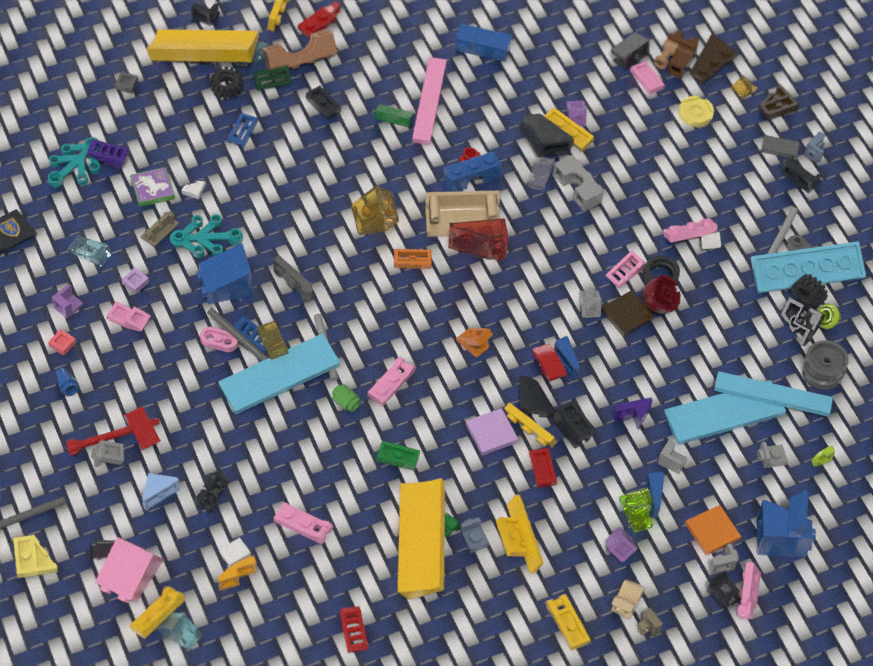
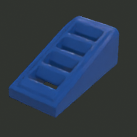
M243 316L234 326L264 354L275 342L273 336ZM263 339H265L266 341L263 345H261L260 343Z
M565 336L555 341L554 350L565 369L575 380L578 378L580 367L568 336Z
M663 472L649 473L646 481L653 518H657L661 507L664 483Z

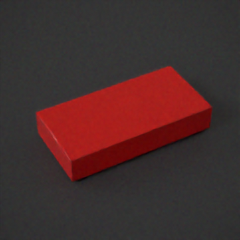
M143 406L124 415L142 451L160 443L161 440Z
M549 449L529 451L537 488L557 485Z

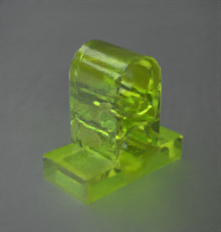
M648 488L635 490L619 497L621 506L634 533L653 528V522L649 515L652 497Z

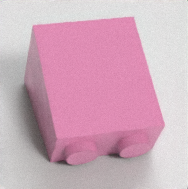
M117 537L95 583L101 585L100 590L111 594L112 591L119 594L117 598L129 603L130 600L137 602L164 559Z

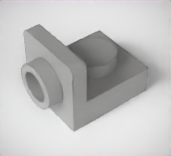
M100 440L98 445L93 448L91 454L92 459H94V466L99 467L102 462L121 465L124 462L123 444Z
M766 442L761 443L757 456L758 460L762 461L764 468L787 465L788 459L783 444L767 447Z
M727 544L724 552L725 556L717 555L712 558L709 566L711 575L735 570L739 556L737 551L733 549L732 544Z

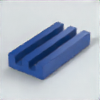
M241 113L227 138V142H234V145L237 146L241 144V147L244 148L258 123V118ZM244 118H245L246 121H245L244 125L242 126V128H241V130H240V132H239L237 138H235V135H236L238 129L240 128V126H241V124H242V122H243V120H244Z

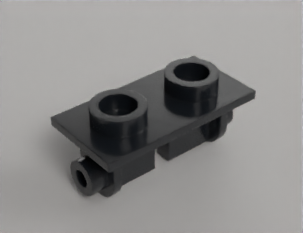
M222 469L209 475L208 480L204 484L207 490L201 489L195 498V505L199 508L204 506L208 513L217 504L218 499L229 483Z

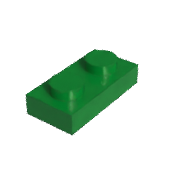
M382 441L377 455V462L415 471L420 450Z

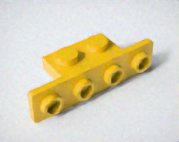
M515 495L507 504L511 517H499L496 523L507 556H524L529 572L535 573L543 565V558L521 496Z

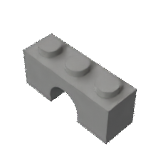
M573 154L554 164L553 175L563 187L568 184L579 185V187L575 188L574 200L583 211L602 203L603 188L594 181L591 173L584 169L581 161L577 160Z

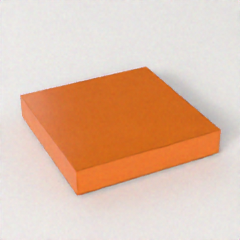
M720 505L685 522V525L706 556L726 547L727 544H733L741 539L740 534Z

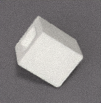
M240 538L219 550L227 562L228 568L243 559L251 557V552Z

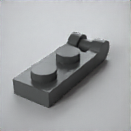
M280 255L273 259L275 274L278 277H282L290 288L298 291L301 294L302 301H311L312 284Z

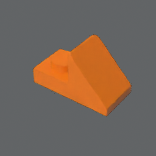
M468 328L456 340L473 356L478 357L489 348L487 342L493 334L490 329Z

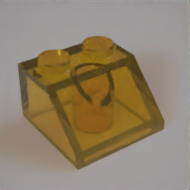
M378 185L351 204L356 228L360 235L387 231L399 222L392 192Z

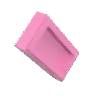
M646 61L631 67V73L649 95L664 89V83Z

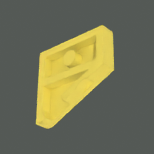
M34 535L13 538L18 578L58 572L57 565L53 563L46 550L41 547Z

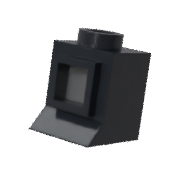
M726 571L710 580L706 591L721 609L728 605L731 607L739 600L740 590L729 579Z

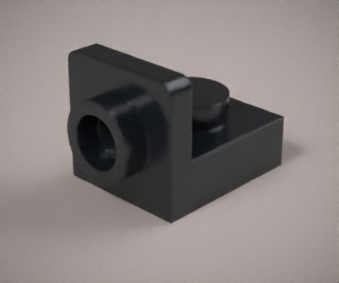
M194 3L191 7L192 19L211 26L219 18L218 3H214L211 8Z

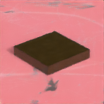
M632 290L601 307V312L623 337L654 320L653 314Z

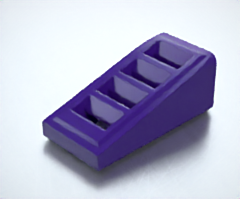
M92 139L86 155L120 169L125 162L129 149Z

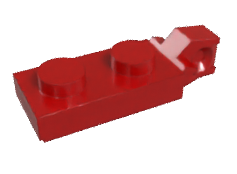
M335 1L329 7L324 6V8H321L298 24V30L310 39L312 33L322 31L335 22L337 14L341 12V5Z

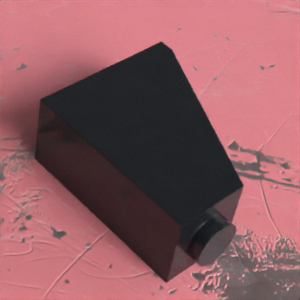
M541 113L524 115L520 129L538 158L570 153L574 142L572 136Z

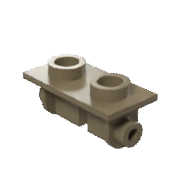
M171 211L165 212L157 222L145 230L140 238L155 247L179 225L173 219L174 213Z

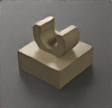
M649 608L644 611L642 620L638 623L640 627L637 630L641 635L650 632L654 637L660 633L662 622L653 610Z

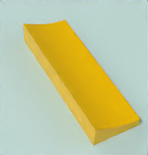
M158 30L154 40L146 49L152 61L252 62L259 33L258 31Z
M441 478L419 483H400L398 592L409 600L444 590L445 481Z

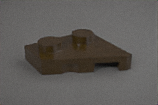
M781 84L777 86L774 93H770L767 99L759 104V111L767 120L790 113L799 108V103Z

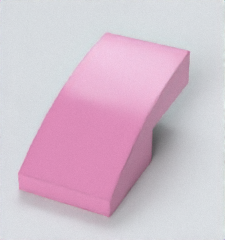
M116 301L107 314L106 319L125 328L142 332L151 315L136 307L130 309Z

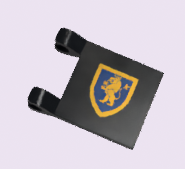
M17 209L0 217V256L5 251L37 236V232Z

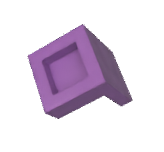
M69 284L52 296L53 308L66 319L83 306L82 301L72 294V288Z
M620 526L605 540L609 551L622 563L637 550L634 539Z

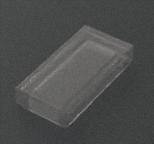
M537 156L526 186L544 191L554 165V160L545 157L538 158Z

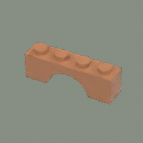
M329 29L312 33L308 45L299 52H287L280 44L262 48L267 69L288 65L289 68H297L302 63H313L318 58L332 57V54L338 53L334 34Z

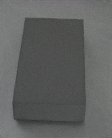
M764 135L761 152L790 158L792 155L797 156L800 142Z

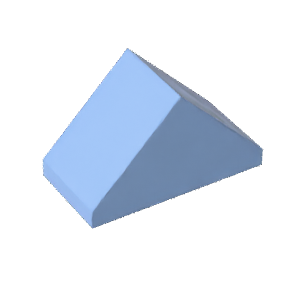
M148 473L142 497L144 509L148 510L180 490L178 478Z

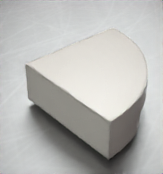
M196 181V183L187 184L182 188V194L199 199L206 187V182Z

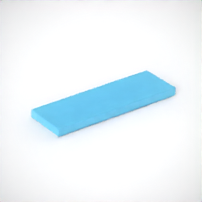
M859 241L751 257L758 294L792 289V285L804 274H811L812 278L814 276L817 277V281H822L821 285L866 278Z
M322 333L218 381V384L234 413L238 414L341 365Z
M722 393L665 409L663 414L677 444L680 445L780 417L786 414L784 406Z

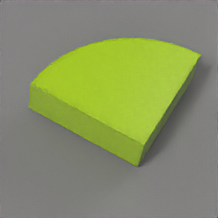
M829 446L816 454L811 460L813 466L817 467L831 462L835 449L833 446Z

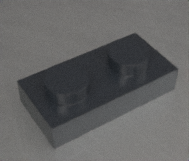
M320 85L306 93V99L326 120L341 113L342 107Z

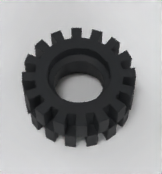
M224 66L223 70L220 67L218 68L219 72L217 70L214 71V74L211 75V90L215 96L218 95L219 99L223 97V100L229 97V100H232L233 96L237 98L238 94L241 95L243 91V77L238 69L234 71V67L228 69V66ZM224 81L233 82L231 85H222L221 83Z
M811 274L802 275L792 285L793 288L791 289L794 292L793 296L797 297V300L814 309H817L828 298V291L824 290L826 287L821 285L822 281H817L815 276L812 278Z

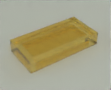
M275 320L257 327V332L270 360L289 354Z

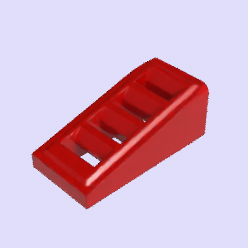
M360 606L341 609L340 620L347 654L368 650ZM358 624V626L347 627V625ZM360 632V634L349 636L351 633ZM362 640V643L350 644L351 641Z

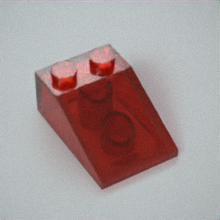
M505 218L449 223L448 248L486 260L506 258L509 236Z

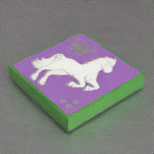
M166 167L130 175L139 207L175 199Z

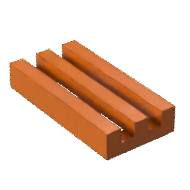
M394 249V268L431 269L432 250Z

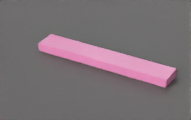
M429 57L412 138L414 143L430 145L447 60Z

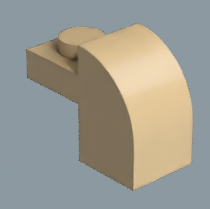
M628 579L624 580L619 594L614 597L611 611L631 619L646 588Z

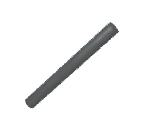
M212 307L208 310V315L261 362L268 359L261 350Z
M64 496L0 520V529L65 505Z

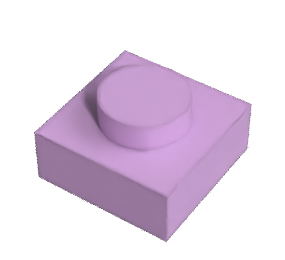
M136 268L121 279L122 284L135 294L149 283V278Z

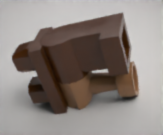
M676 30L674 34L669 33L664 42L663 53L655 58L653 61L654 65L659 69H665L668 65V58L671 56L673 58L669 63L668 73L682 79L696 57L699 40L691 37L688 41L684 39L683 32ZM674 67L681 69V71L676 72Z

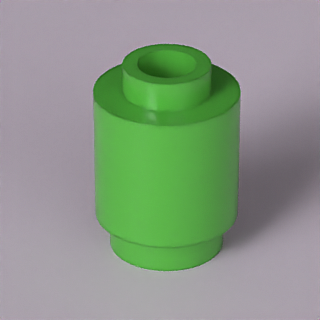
M345 384L337 385L332 391V399L346 411L354 412L361 403L359 396Z

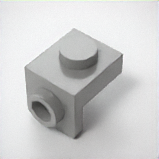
M593 289L579 291L582 317H600L601 298L599 292Z

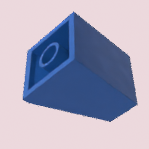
M243 243L199 263V271L196 272L198 283L202 282L203 286L200 287L203 298L206 297L208 304L252 296V274Z
M762 500L756 518L757 555L806 558L808 550L811 551L812 541L816 539V529L812 528V520L807 519V526L802 536L788 534L789 510L768 500Z

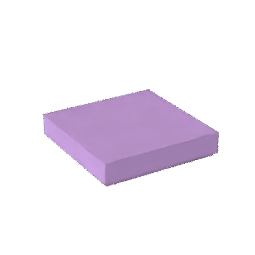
M502 408L466 421V426L482 456L518 443V438Z

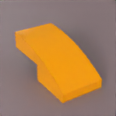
M254 556L243 559L225 570L218 577L219 590L238 586L239 577L256 573L257 567Z

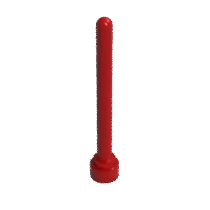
M153 418L150 419V422L154 427L159 425L160 420ZM127 426L81 441L71 439L66 441L69 455L73 456L79 454L78 452L82 451V448L98 444L100 440L108 441L133 432Z

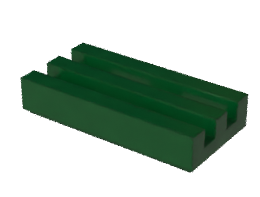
M288 65L253 72L256 90L291 83ZM286 71V72H284V73H279V74H274V75H269V76H264V77H258V76H262V75H267V74H272V73H277V72ZM287 77V79H284V80H279V81H274V82H269V83H264V84H260V83H259V82H262V81H267V80H273V79H277V78Z

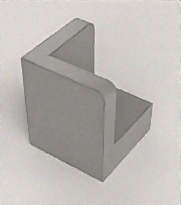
M669 439L660 453L658 464L679 474L687 462V457L675 452L676 442Z

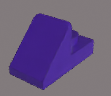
M652 397L614 405L612 414L614 421H627L633 418L637 430H639L651 410Z

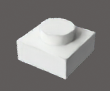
M715 232L701 236L702 249L713 250L721 247L720 233Z

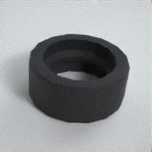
M655 256L647 261L643 273L646 284L655 278L651 274V270L654 268L669 270L673 275L672 279L678 283L680 267L675 260L667 256Z

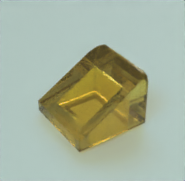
M744 75L731 86V89L742 99L757 90L756 86Z

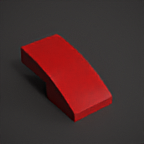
M550 343L532 349L533 356L541 365V372L549 381L567 376L559 356Z

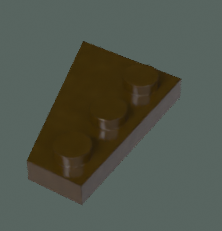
M711 34L691 69L690 75L704 85L737 57L738 52Z

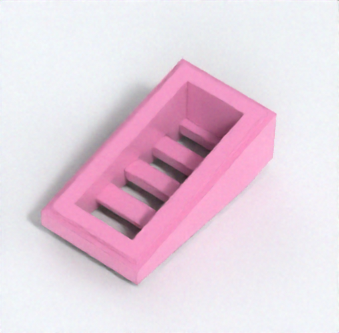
M631 251L606 274V277L620 288L645 268V261ZM631 261L636 265L635 267L630 264ZM627 266L628 268L631 269V271L629 272V271H628L626 268H624V267ZM622 270L626 275L623 276L619 271ZM616 274L621 280L618 281L613 275Z

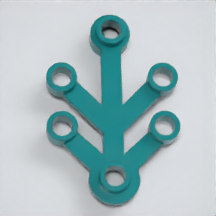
M90 137L86 139L84 144H64L61 147L64 156H50L49 164L51 167L56 168L60 166V163H69L60 172L53 171L48 175L50 186L59 188L63 184V179L76 167H78L77 183L81 186L88 183V176L85 173L84 159L88 157L86 153L91 140L98 139ZM74 151H82L79 154L71 155ZM90 156L89 171L92 174H98L100 172V164L97 159Z
M214 214L210 217V222L197 234H191L196 228L203 225L202 216L195 215L192 217V222L186 228L171 233L170 242L174 247H185L193 253L194 257L201 258L204 256L203 247L212 252L213 256L223 252L221 245H214L210 241L228 240L230 244L238 245L243 242V233L237 228L231 229L230 232L210 233L215 227H219L222 224L221 216ZM197 241V242H198L199 244H201V245H196V246H195V245L192 244L191 242Z

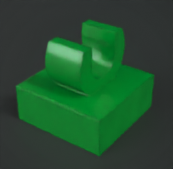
M445 512V526L447 527L445 536L448 537L452 534L453 530L459 531L462 523Z

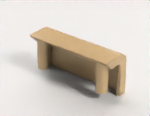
M500 191L426 193L425 216L427 237L501 235Z

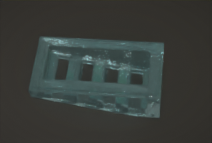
M78 235L68 247L69 252L101 267L111 255L107 244Z

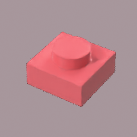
M60 329L50 339L48 344L49 347L64 356L76 344V338Z

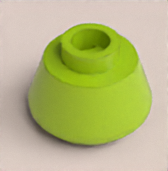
M826 303L817 310L826 315L820 325L821 328L831 329L839 324L841 314L835 305Z

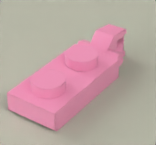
M753 562L746 563V569L743 571L744 584L743 589L740 591L742 604L738 606V616L742 620L753 619L754 608H757L761 572Z

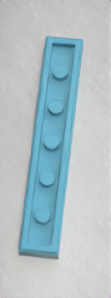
M719 371L714 391L828 417L833 399L830 396Z

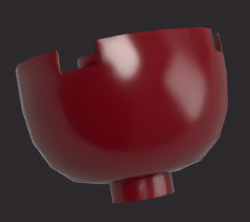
M667 275L658 276L650 280L643 292L647 307L658 314L670 313L676 310L681 302L680 291L677 292L675 287L677 283Z

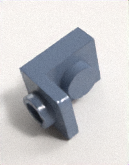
M821 131L807 144L804 153L810 160L818 164L822 160L824 154L822 148L825 145L823 142L825 134Z
M480 518L467 519L461 524L460 535L469 553L489 546V542L480 526Z

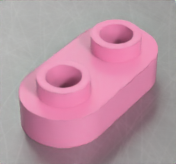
M206 327L200 333V341L206 347L224 352H232L238 346V340L228 331Z

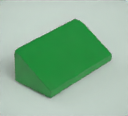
M381 104L375 110V119L405 127L410 126L414 115L413 112Z

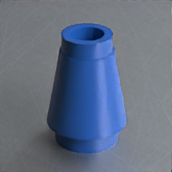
M65 368L58 369L56 377L60 392L65 396H73L78 392V382Z

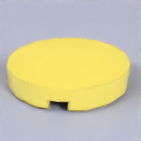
M689 96L683 99L678 110L679 118L685 124L693 127H703L709 124L714 113L713 105L709 100L700 99V96Z

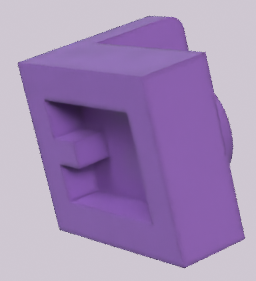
M566 101L568 118L579 126H586L587 109L584 101Z

